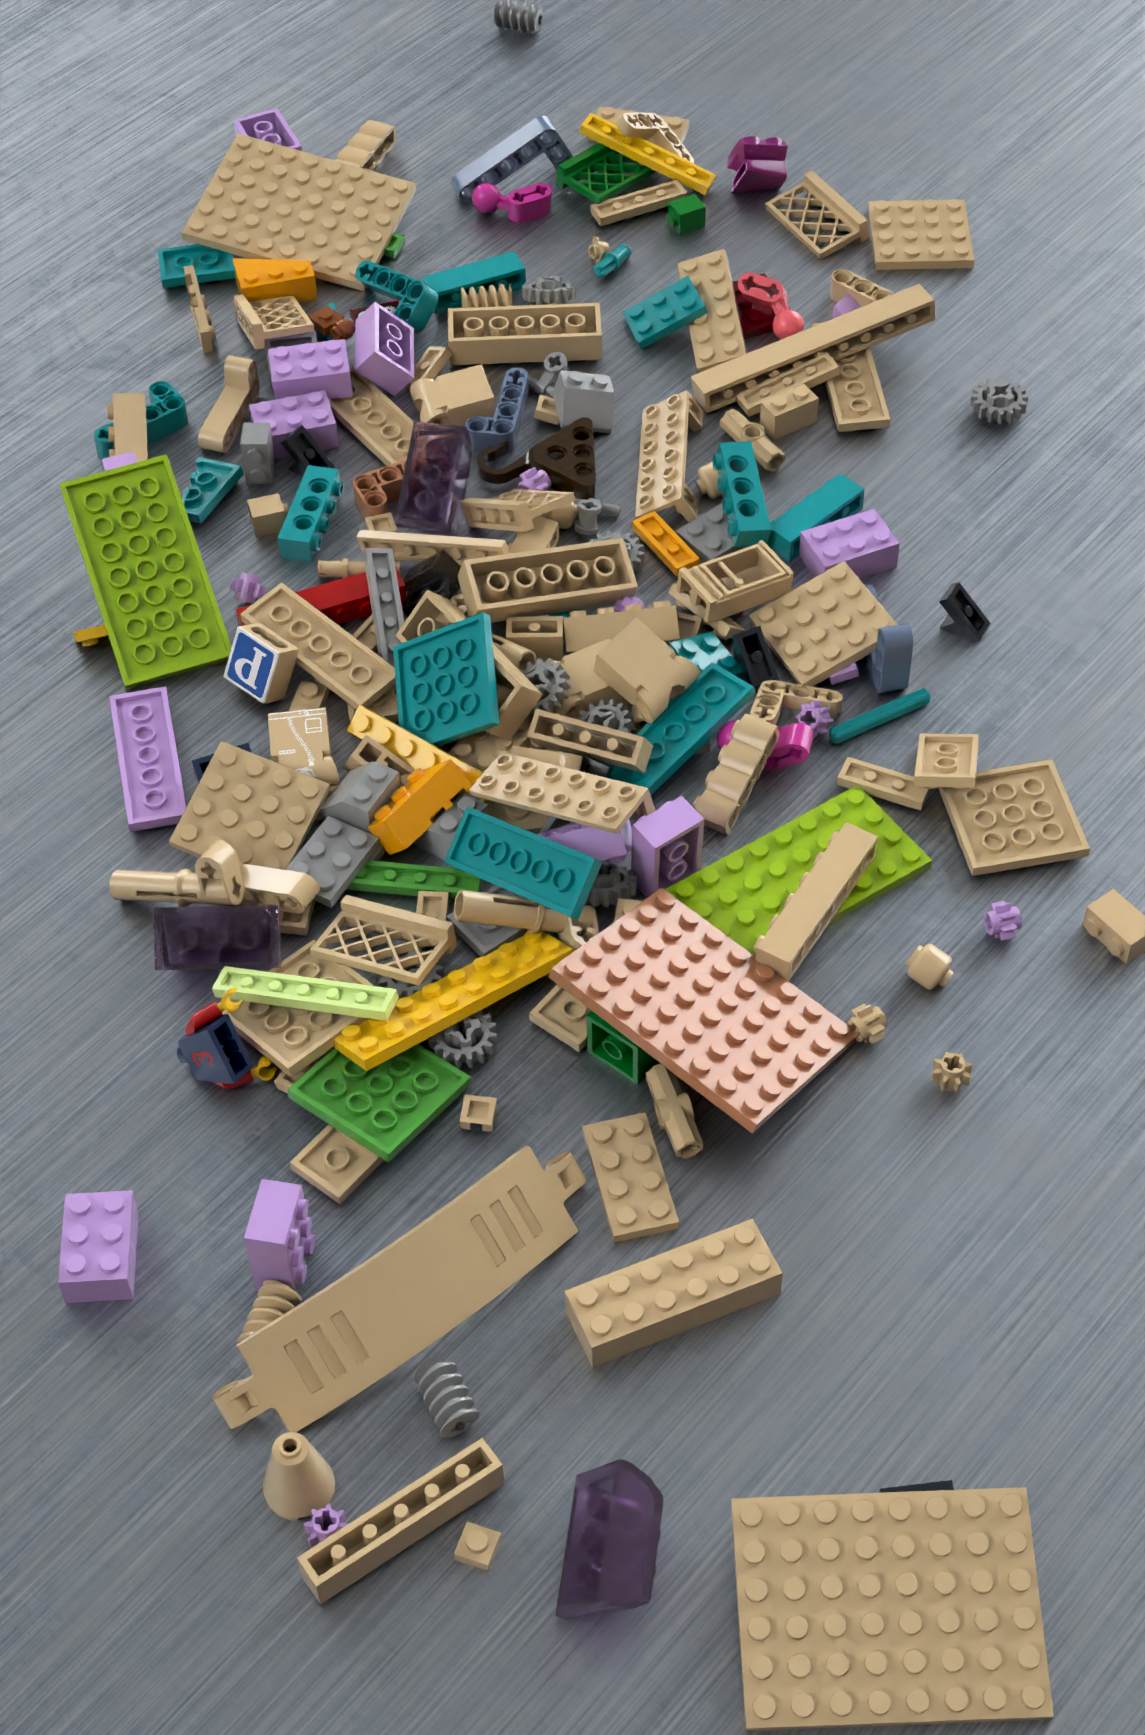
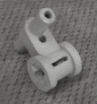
M552 352L544 359L546 371L540 380L528 376V386L534 389L536 394L553 398L552 394L560 370L571 371L569 366H567L565 355L561 352Z
M575 498L574 504H577V511L579 512V519L575 523V531L583 535L597 534L599 532L598 514L618 517L621 507L601 503V500L589 498V500Z

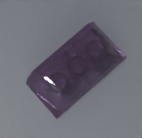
M414 422L395 518V525L397 527L430 530L448 534H455L459 530L463 510L460 501L465 499L472 462V445L466 426Z
M280 905L154 907L155 970L223 969L224 966L243 969L281 968Z
M621 1458L576 1475L555 1614L559 1618L567 1621L594 1612H620L642 1606L651 1600L653 1580L656 1574L658 1542L661 1537L660 1526L664 1497L653 1480L633 1463Z

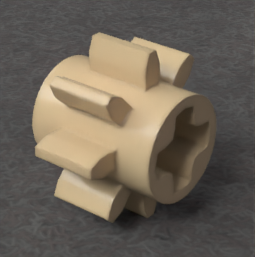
M863 1003L851 1010L853 1017L848 1021V1026L854 1029V1032L859 1033L855 1039L856 1041H864L865 1044L870 1042L872 1045L884 1038L882 1031L886 1030L888 1022L885 1014L879 1007L874 1006L872 1008L870 1004L865 1006Z
M945 1052L942 1060L934 1059L932 1081H938L941 1091L946 1090L959 1093V1088L962 1084L965 1086L970 1085L972 1063H966L962 1057L963 1054Z

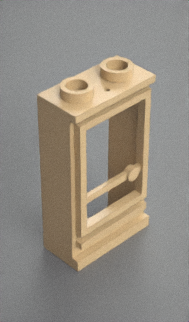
M760 540L758 544L704 562L698 566H693L690 569L686 567L679 569L676 591L680 594L691 590L689 600L692 606L699 605L702 598L707 604L704 621L706 624L787 594L791 590L794 572L776 555L774 550L770 549L763 540ZM758 566L767 577L744 585V581L737 578L734 574ZM729 576L738 588L729 591L719 579Z

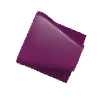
M756 136L739 139L728 156L727 168L736 171L731 192L781 188L787 179L785 158L788 145L785 141L778 137L759 140Z

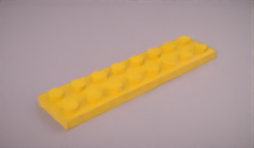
M527 931L524 936L501 945L499 949L490 954L476 958L471 964L459 970L451 971L446 977L425 985L421 990L408 997L398 999L387 1021L368 1018V1020L359 1025L345 1027L342 1030V1035L334 1039V1048L368 1071L549 974L551 968L573 953L574 949L544 931H538L535 934Z

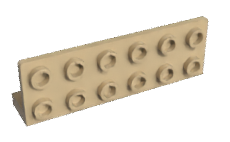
M688 390L674 394L668 399L652 404L643 410L635 509L636 518H640L653 511L656 513L671 506H674L677 513L682 514L688 522L698 517L699 500L685 484L688 426L693 432L702 428L703 410Z
M501 752L470 788L472 796L612 833H618L629 818L638 820L640 817L648 816L656 811L649 789L646 787Z

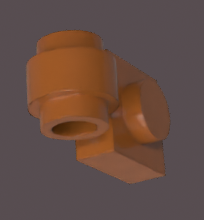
M329 306L309 316L314 324V329L324 336L331 334L334 340L345 339L346 341L355 332L353 322L350 319H344V316Z

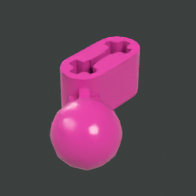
M482 183L474 189L472 202L476 210L483 214H491L500 208L508 210V217L511 221L523 223L550 213L552 190L545 183H536L514 190L507 197L501 195L498 187L492 183Z
M736 721L725 723L718 731L717 744L720 750L732 740L731 731ZM794 723L778 728L780 736L764 767L776 770L807 760L814 739V730L804 723Z

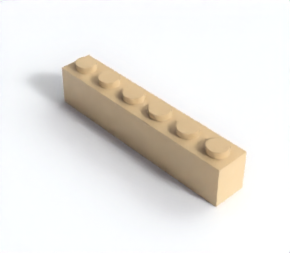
M845 822L839 832L835 831L832 834L828 848L825 852H819L810 873H804L796 893L789 894L781 914L774 915L766 935H760L753 949L756 953V961L768 965L787 981L791 979L876 857L878 836Z
M482 1437L298 1556L297 1561L301 1577L321 1605L505 1484L503 1464Z

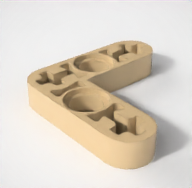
M624 113L617 121L616 125L624 135L628 137H652L659 147L694 163L693 157L659 115L655 113Z
M767 680L760 685L750 715L776 725L782 707L802 710L801 704L808 703L811 705L812 701L816 700L820 701V707H830L828 711L830 715H836L841 712L843 696L834 690L805 686L803 688L800 684Z

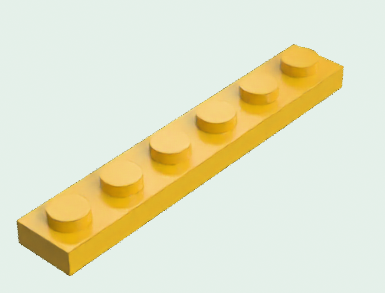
M590 113L581 124L579 133L672 180L677 179L681 184L703 195L707 194L716 180V174L641 137H628L618 129L617 125L593 113Z
M362 705L358 706L347 729L348 732L360 739L368 735L415 770L418 768L424 770L452 759L472 785L483 774L482 771ZM473 796L486 804H488L490 801L487 799Z

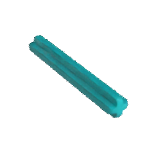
M926 688L918 689L830 728L829 737L835 744L843 742L929 704L931 695Z

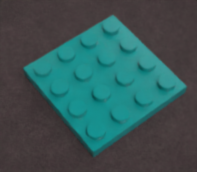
M482 612L393 646L399 726L438 747L500 725L489 614Z

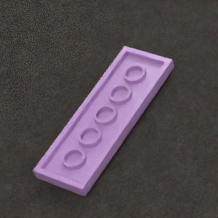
M166 686L109 696L130 832L178 824L187 806Z

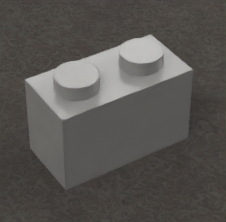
M243 423L240 447L246 484H273L276 462L270 423Z

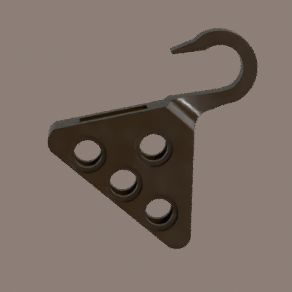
M580 418L533 446L522 457L504 468L494 469L487 465L509 452L508 441L485 448L477 457L478 475L488 483H507L520 477L519 475L528 469L535 467L537 471L543 470L548 474L551 480V487L549 488L559 492H574L575 498L596 499L593 423L589 418ZM586 451L587 453L579 454L577 452ZM580 469H587L588 471L581 472V471H578V470H580Z

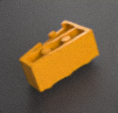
M233 258L239 294H243L248 302L292 295L298 303L318 299L315 275L310 260Z
M452 759L424 770L421 768L414 770L407 777L409 782L392 793L390 796L392 801L374 813L373 817L375 820L367 828L373 835L379 837L380 844L389 855L407 849L433 824L431 820L442 808L447 811L453 806L450 800L456 794L468 792L473 786Z

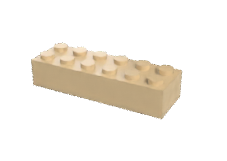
M600 303L448 308V346L452 354L449 358L450 365L544 362L546 356L552 352L563 353L567 361L601 360L602 331Z
M623 538L463 560L457 575L468 616L471 617L484 612L490 615L491 623L506 621V617H534L615 605L618 599L623 601L625 596L633 597L638 588Z
M427 590L395 636L403 643L467 617L449 599ZM493 644L500 725L489 728L486 731L510 741L543 694Z
M752 1218L565 1290V1312L592 1368L781 1294L783 1273Z

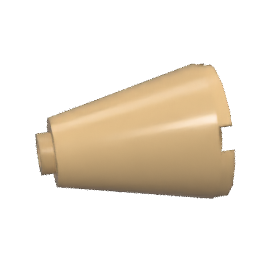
M297 1432L284 1433L275 1440L263 1482L264 1497L269 1508L282 1518L291 1521H297L299 1518L307 1516L312 1518L311 1510L315 1509L318 1511L325 1508L327 1503L331 1502L335 1493L333 1470L302 1434Z

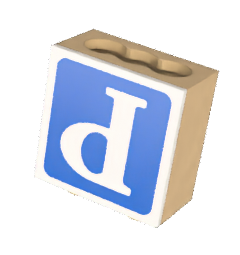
M260 623L238 626L223 677L263 704L285 699L299 648Z

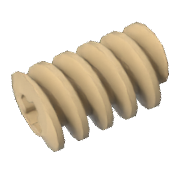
M500 284L498 292H496L493 285H490L488 293L484 286H480L478 294L474 287H470L468 295L464 288H460L462 308L513 306L511 284H509L508 291H506L503 284Z
M263 1281V1286L258 1291V1298L253 1303V1310L248 1314V1321L242 1328L243 1333L240 1334L237 1340L238 1344L295 1308V1305H299L302 1301L301 1296L292 1288L279 1281Z

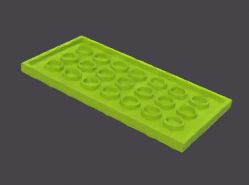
M167 454L59 483L125 690L227 661L232 646Z
M854 786L664 890L756 957L753 949L760 935H766L774 915L781 914L789 894L796 893L804 873H810L819 852H825L828 848L830 837L835 831L839 832L845 822L878 836L877 853L828 926L930 869L932 859L862 788Z

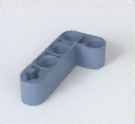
M519 367L511 368L505 373L493 418L474 416L466 421V443L468 449L481 452L485 448L508 441V453L514 451L529 397L528 372L525 369Z

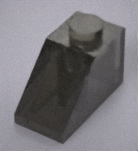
M443 549L409 569L403 579L406 591H411L451 572L453 575L452 595H454L461 588L457 576L461 566Z

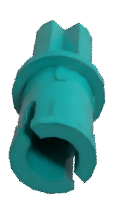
M621 244L613 252L606 253L604 259L593 267L595 276L597 278H604L611 271L618 270L621 264L631 257L632 251L630 247L626 244Z

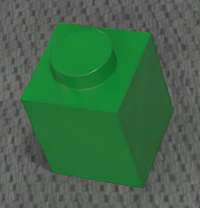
M695 194L669 202V213H667L668 224L679 235L703 228L706 222V206Z

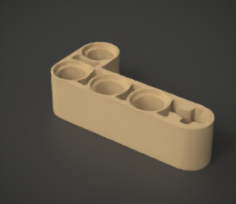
M232 355L226 358L224 364L226 385L199 431L198 445L201 449L227 453L250 413L249 405L255 404L259 395L260 385L256 361Z
M217 840V841H215V842H224V843L230 845L229 843H227L226 841H223V840ZM230 845L237 855L244 881V896L240 905L301 914L320 891L318 882L306 873L243 864L235 848Z

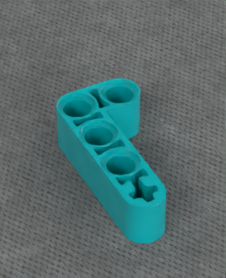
M367 260L360 263L355 272L356 278L374 292L400 301L394 315L412 326L414 334L423 331L438 303V294L422 281Z
M165 381L154 382L148 389L151 404L146 406L147 445L184 428L188 424L184 398L171 384ZM113 422L98 428L94 432L93 437L100 460L108 458L109 449H114V443L108 442V426H113Z

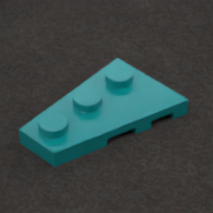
M202 457L197 458L196 471L191 473L190 486L188 489H185L182 496L189 521L202 523L243 476L244 473L240 465Z

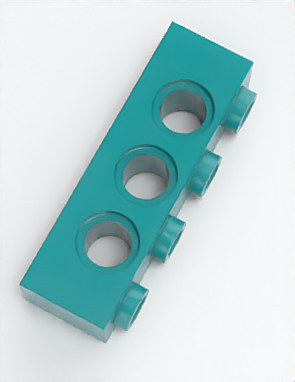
M752 442L720 443L717 454L713 455V468L718 470L717 486L718 491L723 493L722 509L723 513L728 516V536L732 537L734 547H750L758 544L760 540L767 544L771 533V525Z
M307 466L278 536L280 558L312 562L315 553L320 551L322 535L327 533L330 515H334L336 511V500L343 494L344 483L340 481L339 469Z

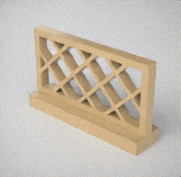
M812 170L804 174V182L765 203L766 209L820 260L856 239L861 243L869 239L867 219ZM803 191L808 194V198H795L796 195ZM781 204L789 205L788 209H777L776 207ZM793 205H805L804 210H793L792 208ZM810 205L822 207L821 210H809ZM790 217H802V221L791 222ZM807 217L819 218L818 223L806 222ZM824 218H834L836 220L835 223H823ZM804 229L816 230L815 235L804 234L803 231ZM821 230H833L832 235H820ZM837 231H848L849 234L837 236ZM829 242L830 245L820 249L817 243Z
M243 294L233 296L236 319L255 350L265 348L264 339L314 332V324L293 295L248 302Z
M513 489L491 499L467 498L460 502L467 527L526 532L534 528L533 518L575 501L574 492Z
M346 895L340 902L342 911L310 948L311 956L419 986L445 952L452 954L457 947L452 922ZM344 924L345 926L352 927V929L340 932V929ZM375 933L379 934V936L367 939L365 934ZM357 936L362 938L361 941L345 945L344 940ZM401 940L406 943L393 946L392 941ZM340 942L341 947L330 950L325 949L327 945ZM387 943L389 948L379 951H371V947ZM427 947L434 950L420 953L419 948ZM366 949L368 953L358 957L349 955L350 953ZM408 951H415L416 955L400 960L397 956ZM391 956L394 958V961L390 963H376L378 960ZM420 963V968L416 973L403 970V968Z

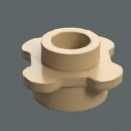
M593 237L588 254L590 259H593L598 264L604 259V255L610 252V248L606 241H599V237Z

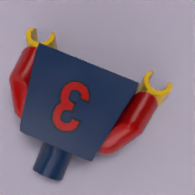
M230 988L222 997L221 1002L216 1003L214 1001L194 1013L185 1027L186 1034L178 1042L177 1057L180 1062L188 1063L194 1077L202 1081H211L224 1089H232L253 1082L255 1077L268 1081L272 1079L276 1071V1067L272 1069L264 1068L272 1063L266 1056L261 1057L257 1067L253 1068L254 1065L229 1015H223L224 1010L236 1011L243 1003L244 999L237 1003L229 999V996L238 990L237 988Z

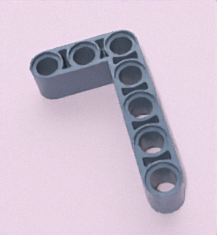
M538 116L453 176L451 184L462 202L470 203L472 202L473 191L477 186L482 183H492L496 186L543 152H545L556 170L559 164L572 158L573 154L549 118Z
M865 585L880 603L873 585ZM908 623L879 628L876 651L864 657L878 693L908 688L913 652V634Z

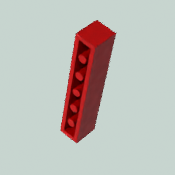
M396 568L401 605L404 606L407 598L406 587ZM366 572L295 592L337 625L372 615ZM251 605L236 609L239 626L246 625L241 621L240 614Z

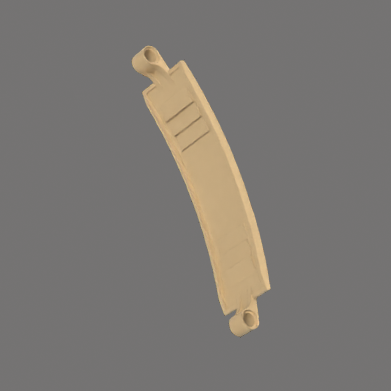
M526 1145L462 1194L386 1248L237 1344L238 1350L252 1371V1376L243 1380L233 1381L219 1389L212 1396L214 1403L230 1429L243 1425L269 1408H274L287 1431L298 1432L421 1352L546 1259L578 1232L564 1207V1201L584 1185L587 1179L572 1153L566 1151L553 1157L545 1164L546 1169L544 1171L530 1146Z

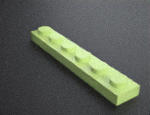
M224 966L212 987L214 996L222 998L230 988H237L238 990L229 996V999L239 1001L244 999L247 1002L383 1021L388 1020L399 999L397 990L392 988Z

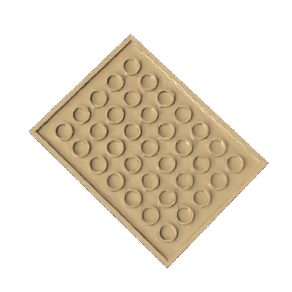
M238 133L183 228L181 235L183 240L249 259L310 260L315 278L364 292L367 286L356 278V269L360 263L366 260L379 264L385 252V247L389 245L392 234L395 233L416 192V183Z
M1026 1487L731 1498L745 1731L1053 1719L1054 1712Z

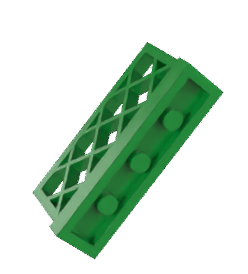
M597 143L558 165L556 186L562 190L570 186L590 200L600 204L657 171L647 166L639 165V162L601 143ZM623 162L636 163V165H625ZM607 171L620 172V174L607 173ZM624 172H632V173H636V174H634V175H629V174H624ZM581 179H582V180H587V182H578V181L581 180ZM591 180L604 181V183L591 182ZM608 181H618L620 183L614 184L608 183ZM593 190H602L604 192L597 194Z

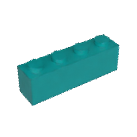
M515 251L426 275L422 277L424 284L438 294V303L433 311L436 314L446 311L448 308L462 306L460 288H464L467 295L470 287H474L478 294L480 286H484L488 293L490 285H493L496 292H498L500 284L505 286L506 291H508L509 284H511L512 292L520 290L522 285L526 283V269Z
M840 473L832 480L825 482L815 492L808 494L800 503L790 507L779 518L770 522L771 533L767 545L787 561H792L799 555L801 531L855 515L863 509L865 489Z

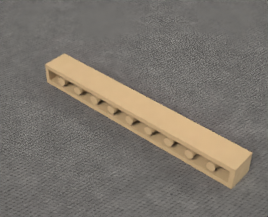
M920 284L892 294L691 376L693 396L706 413L712 412L736 402L737 394L826 352L836 361L934 321V299Z

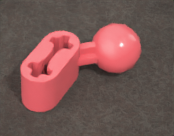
M751 272L745 273L739 278L738 288L746 300L773 309L775 318L772 328L778 339L781 340L803 331V318L798 312L789 309L787 305V292L779 281ZM778 291V295H773L772 298L770 297L771 294H776V292Z

